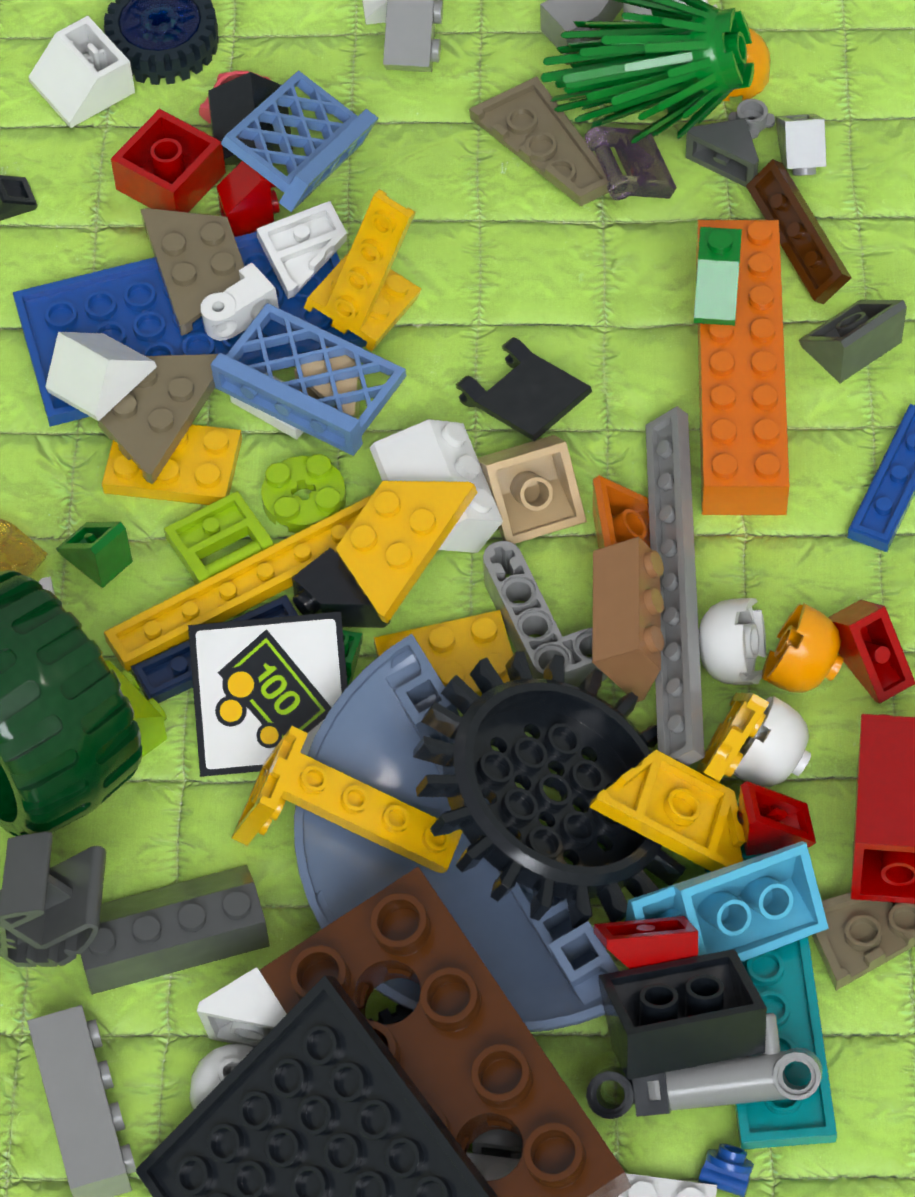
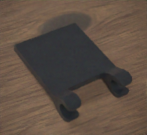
M515 337L502 345L503 351L509 353L505 358L506 364L514 369L488 391L471 376H465L456 383V388L463 392L459 396L460 402L463 405L481 409L533 441L537 440L592 393L591 386L533 354Z

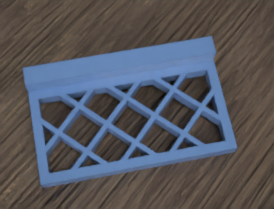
M298 70L228 132L221 144L284 192L279 203L292 212L363 144L378 117L368 109H365L357 116ZM295 87L302 90L310 99L298 97ZM278 106L290 107L292 115L280 113ZM302 110L314 111L317 119L304 117ZM327 114H333L343 123L329 121ZM259 122L272 124L274 131L261 130ZM284 126L297 128L299 135L287 134ZM309 130L321 131L324 139L312 138ZM238 138L254 140L256 148L248 147ZM266 142L279 144L281 152L268 150ZM291 146L304 148L306 156L293 154ZM272 163L286 165L288 176L276 169Z
M269 303L264 306L226 355L219 353L210 364L216 389L352 456L363 445V433L406 378L405 368ZM270 320L284 325L287 333L263 338L262 330ZM313 339L320 343L321 349L297 354L295 342ZM290 343L292 356L269 361L266 348ZM256 350L262 351L264 362L252 365H245L238 361L244 353ZM346 355L355 361L356 366L332 371L329 359ZM324 360L327 369L326 373L303 377L301 365ZM296 366L299 379L280 382L273 378L272 371ZM382 372L390 376L385 384L367 388L364 375ZM359 376L362 389L338 394L336 381ZM330 383L333 396L315 399L308 395L306 388ZM361 400L366 402L367 408L359 419L344 413L341 406Z

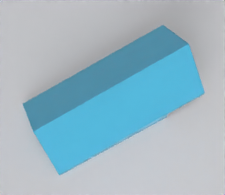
M804 841L629 899L625 921L685 916L698 930V956L735 949L741 962L829 929L807 843Z

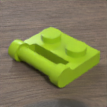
M238 491L164 528L165 538L190 573L195 585L274 545L269 534ZM248 535L252 539V542L206 566L201 562V559Z

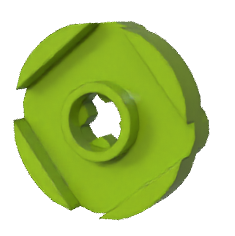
M314 454L312 456L291 457L271 464L265 472L266 478L261 488L264 512L275 525L277 521L279 524L287 526L288 532L296 534L339 512L340 509H344L346 504L344 479L340 471L331 464V460L326 455ZM301 489L312 491L309 493V499L301 500V497L294 495V493Z

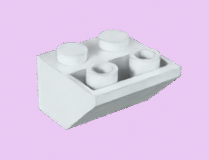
M89 16L56 32L28 77L32 86L70 128L135 93L130 61Z

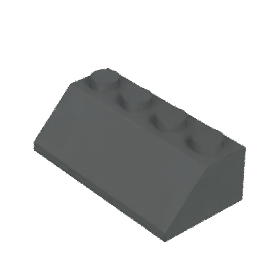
M239 866L102 903L99 931L90 946L81 953L91 995L269 947L265 918L248 866Z

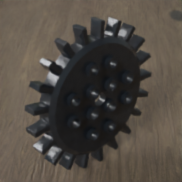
M524 651L515 652L505 665L510 679L506 683H503L488 658L480 660L471 671L470 676L480 689L481 696L476 694L459 676L455 675L441 694L463 716L461 717L434 702L421 722L448 737V741L444 742L424 736L415 747L413 757L443 766V775H426L416 787L417 797H447L451 810L441 814L430 830L434 836L450 834L459 829L462 830L471 845L465 849L456 864V867L461 872L476 867L481 859L485 858L493 867L501 872L493 883L490 897L498 902L515 887L516 882L532 889L530 918L537 921L551 908L553 896L566 898L572 928L579 927L592 917L590 899L596 897L599 898L610 923L621 922L626 917L627 901L621 888L625 887L634 898L659 890L643 871L644 869H647L668 886L673 885L686 868L660 849L662 845L589 807L590 802L603 789L606 790L631 768H635L645 757L653 752L652 748L658 743L657 724L649 726L640 733L627 719L635 708L638 696L630 692L620 698L614 707L597 696L598 690L601 687L603 672L596 668L584 679L580 687L565 683L564 657L560 655H554L544 668V679L532 677ZM525 732L531 734L532 737H528ZM491 745L498 748L499 751L493 750ZM582 755L587 756L589 760H585ZM549 768L554 770L557 774H552L549 771ZM515 782L522 785L523 788H518ZM543 786L555 788L561 796V801L550 799L545 794ZM573 805L577 806L581 811H576ZM539 819L546 822L548 826L542 825ZM597 842L601 843L606 848V851L601 849ZM564 857L568 858L573 865L568 864L564 860Z

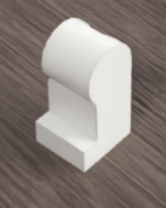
M253 263L239 270V282L227 288L223 293L218 292L208 295L202 301L201 314L204 329L212 339L218 341L228 340L245 331L267 303L279 308L276 288Z

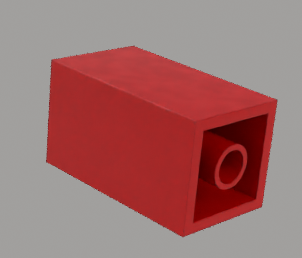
M861 714L851 899L915 904V717Z

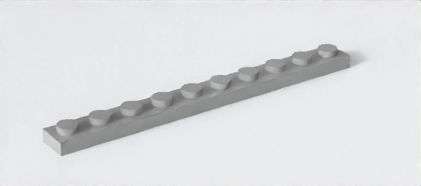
M676 406L646 424L650 548L659 553L664 566L663 575L660 576V593L664 602V610L661 613V632L664 638V649L661 651V670L655 679L658 751L689 766L703 759L705 752L688 414Z

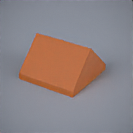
M600 475L594 478L593 518L599 549L636 537H640L650 547L648 498Z

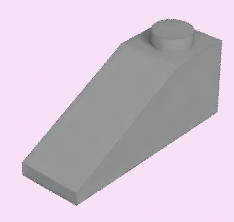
M547 0L540 4L541 31L556 47L568 46L567 43L600 40V38L565 39L561 37V33L565 31L600 30L601 28L577 27L573 21H613L623 8V3L613 0ZM578 52L562 53V54H563V55H567V54H575V53H578Z

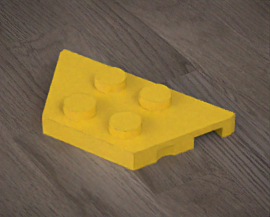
M382 481L335 549L348 571L351 572L364 595L367 596L383 622L388 624L478 493L475 484L471 482Z
M735 693L729 704L732 707L723 723H720L705 751V757L701 759L696 771L719 782L723 775L730 778L743 757L739 750L748 737L753 738L765 719L766 714H764V711L769 702L754 693Z
M658 750L645 757L635 768H631L606 790L603 789L590 802L589 807L711 872L743 861L740 847L746 841L742 825L737 818L739 809L735 791Z

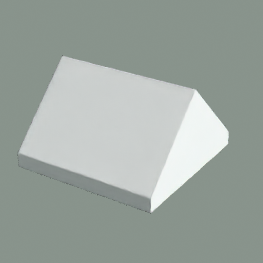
M58 332L45 387L48 393L99 421L157 366L153 360L104 333Z
M257 967L200 1001L197 1008V1013L209 1039L232 1044H248L253 1047L287 1015Z

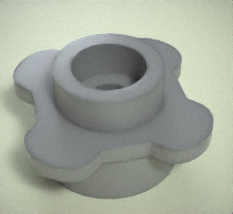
M757 99L742 101L737 106V111L731 112L728 116V121L745 118L752 139L757 138L763 129L771 128L775 124L774 115L768 113L767 106Z

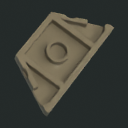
M150 208L141 209L142 221L181 336L186 335L193 330L192 323L202 316V301L210 294L223 293L227 288L240 281L239 270L245 267L227 217Z
M218 354L146 356L153 360L157 367L98 421L99 428L106 436L118 443L121 453L128 460L132 459L142 470L143 477L147 482L151 484L155 482L215 389L210 364Z

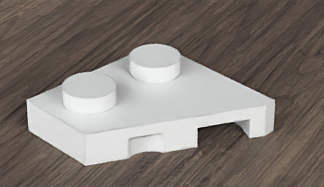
M331 201L257 228V238L287 298L290 299L303 288L347 241V232Z

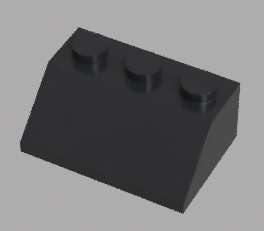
M735 949L599 975V987L612 1048L627 1080L765 1053L767 1007Z

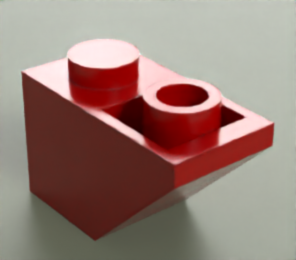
M241 161L217 185L221 216L228 218L234 237L257 232V228L273 223L274 214L280 213L276 192L274 189H270L276 186L244 161Z

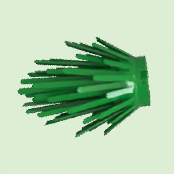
M613 0L651 9L652 15L624 12L621 15L622 18L632 21H573L577 27L601 29L565 31L561 33L562 38H601V40L567 43L568 46L557 47L561 54L579 53L546 57L543 60L544 65L570 64L572 68L546 72L541 75L542 82L556 81L555 86L557 88H564V92L567 93L554 96L550 102L573 101L558 105L554 109L556 112L583 107L582 110L612 103L610 106L579 115L575 118V122L580 123L614 112V114L594 121L591 129L648 109L638 116L639 120H645L667 108L668 114L634 135L631 141L632 144L649 135V139L660 135L682 118L685 119L697 111L691 117V120L677 132V139H680L697 122L699 125L734 89L751 86L754 77V62L746 63V44H751L752 40L742 11L735 12V8L720 10L702 0H680L687 5L672 0Z

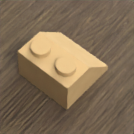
M551 435L478 457L503 520L502 524L498 527L503 541L516 544L587 522L567 443L563 439Z

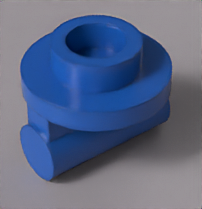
M720 1144L718 1149H709L707 1151L706 1161L701 1169L698 1182L717 1185V1189L745 1197L754 1164L746 1158L747 1152L729 1144Z

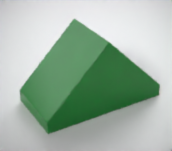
M86 522L56 548L62 557L101 588L105 587L133 562L126 528L122 522Z

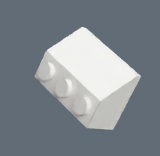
M428 419L378 440L371 445L370 450L382 481L471 482L475 484L478 493L439 550L478 553L502 524L503 520L463 423Z

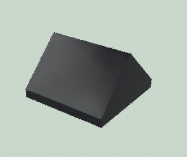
M249 72L209 90L208 100L212 136L222 142L228 132L274 93L281 84ZM278 106L280 113L289 114L288 107ZM259 122L261 130L274 131L272 124ZM284 126L286 133L291 134V128ZM238 138L248 147L256 148L254 140ZM266 142L268 150L281 152L279 144ZM222 145L225 165H238L242 160Z

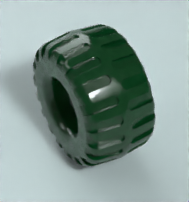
M6 570L0 571V826L13 836L41 832L53 833L93 812L134 775L142 760L141 732L137 722L133 720L134 710L128 697L124 696L120 690L121 683L116 673L107 666L101 656L103 652L96 642L90 640L81 629L82 624L72 612H66L62 608V602L51 591L43 589L38 581L21 573Z

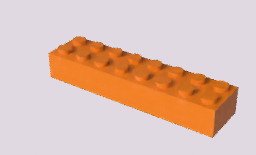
M698 220L696 265L698 264L700 227L742 229L735 326L698 323L702 515H787L789 462L779 220Z

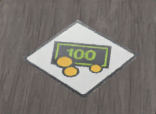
M341 612L188 625L200 777L259 772L263 763L291 726L308 733L300 753L308 755L314 737L325 717L348 687Z

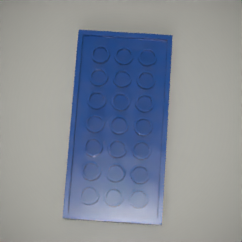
M257 232L235 237L244 266L253 263L276 288L279 309L361 348L366 346L367 342L348 330L343 334L332 327L333 320L314 308L311 312L304 309L309 295L340 262L337 252L294 297L288 299L257 238ZM155 257L13 292L15 305L50 427L90 417L48 393L45 387L58 332L104 333L144 356L219 353L226 355L245 332L243 331L228 340L218 341L212 339L205 332L201 316L192 323L193 330L181 336ZM270 320L262 330L263 338L287 333L284 325ZM313 339L295 342L297 354L321 349L320 343ZM290 343L266 348L269 361L292 356ZM256 350L244 353L238 361L245 365H252L264 362L262 351Z

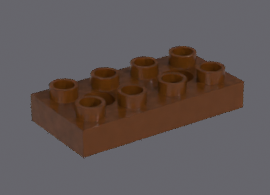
M419 867L405 874L259 970L287 1014L325 975L333 976L338 980L365 1018L367 1000L373 990L383 982L403 978L419 984L421 988L420 999L416 1008L408 1017L394 1024H381L368 1019L367 1021L465 1153L470 1144L479 1135L490 1130H508L523 1139L522 1156L517 1166L508 1175L497 1180L487 1181L498 1197H617L631 1188L625 1171Z

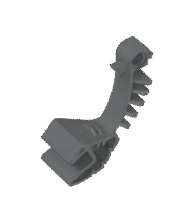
M51 832L8 838L2 889L0 890V956L16 967H37V965L41 967H57V965L64 966L76 958L77 954H81L90 946L99 931L107 853L105 848L92 846L50 868L53 840Z

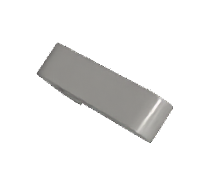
M497 541L490 544L485 549L483 555L484 583L496 610L501 611L506 631L516 652L524 651L532 677L544 679V668L554 655L563 656L565 683L580 687V684L595 668L601 671L592 663V658L586 657V655L592 654L593 628L583 629L562 637L520 549L508 541ZM518 600H520V601H525L524 603H519V604H518V603H513L514 601H518ZM532 634L542 635L541 637L536 638L529 637V635ZM604 673L602 674V681L608 677Z

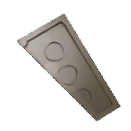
M537 76L469 109L471 120L579 206H583L615 190L614 179L565 113L554 111L558 104L550 102L553 97Z
M851 892L822 900L829 929L813 934L812 937L836 991L915 946V904L851 899Z

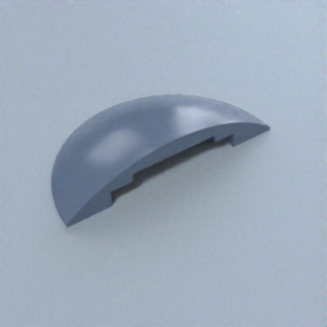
M413 634L387 649L369 664L344 690L316 733L307 756L431 816L439 818L445 811L451 810L447 797H417L416 787L426 775H443V766L414 758L413 751L424 736L444 742L448 741V737L421 722L434 702L457 715L459 713L457 708L441 694L445 686ZM295 805L294 843L299 875L308 903L321 929L416 867H419L530 1032L550 1031L573 1026L605 1015L599 987V975L619 970L604 945L594 934V929L589 921L577 928H572L566 898L553 896L551 908L537 921L530 918L532 889L516 882L515 887L497 902L490 895L493 883L501 872L493 867L485 858H482L476 867L465 872H461L456 867L462 853L471 845L463 832L448 870L445 873H438ZM396 978L383 982L375 990L400 1006L414 1011L420 999L421 988L414 981Z

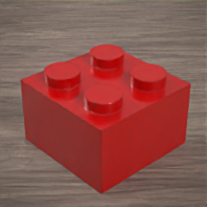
M158 109L111 158L116 190L151 209L189 213L226 173L221 141L161 109Z

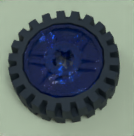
M115 0L116 3L111 2L108 6V14L105 13L104 32L130 61L132 76L135 75L137 82L144 83L147 77H149L151 85H159L161 78H166L167 84H174L175 76L178 75L182 81L190 78V70L197 75L203 71L202 64L208 66L212 61V55H215L217 52V43H219L218 24L211 0Z

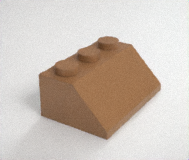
M640 537L593 551L592 663L626 694L633 692L638 696L637 702L645 699L661 670V651L664 649V638L661 632V613L664 610V602L660 593V576L663 575L664 566L659 553L652 550Z

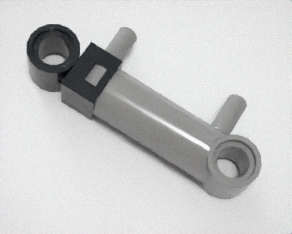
M767 1013L765 1053L627 1080L621 1067L611 1066L600 1071L590 1081L587 1087L586 1098L592 1111L606 1119H615L623 1116L633 1105L636 1108V1116L639 1117L669 1114L674 1110L784 1099L803 1100L816 1092L822 1080L823 1068L819 1058L806 1048L796 1047L787 1051H780L776 1015L774 1013ZM794 1061L806 1064L811 1072V1080L802 1086H795L789 1083L784 1074L785 1066ZM612 1080L618 1082L623 1087L625 1096L622 1103L617 1105L609 1104L602 1098L600 1090L603 1082Z

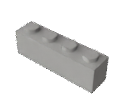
M387 0L383 65L386 70L432 72L433 62L439 63L441 39H434L435 24H442L443 0Z
M79 1005L27 1020L72 1196L114 1197L131 1192L128 1174L137 1171L130 1145L120 1146L116 1133L117 1131L124 1130L125 1126L118 1102L108 1103L105 1090L114 1088L107 1060L98 1062L94 1049L103 1046L96 1019L86 1021L83 1007Z

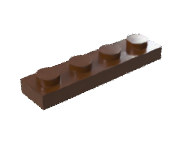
M772 159L746 187L766 220H779L780 244L813 300L825 304L852 277L783 163Z

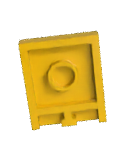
M379 189L371 200L350 251L309 295L304 309L309 312L314 308L333 320L331 326L345 334L349 330L367 342L365 348L372 352L417 300L421 291L420 287L391 270L416 212L409 207L401 206L387 197V193Z
M291 726L263 763L232 835V839L248 846L257 833L265 835L272 820H277L285 802L288 801L438 873H445L453 858L462 830L459 829L450 834L434 836L430 828L438 818L300 753L308 733Z

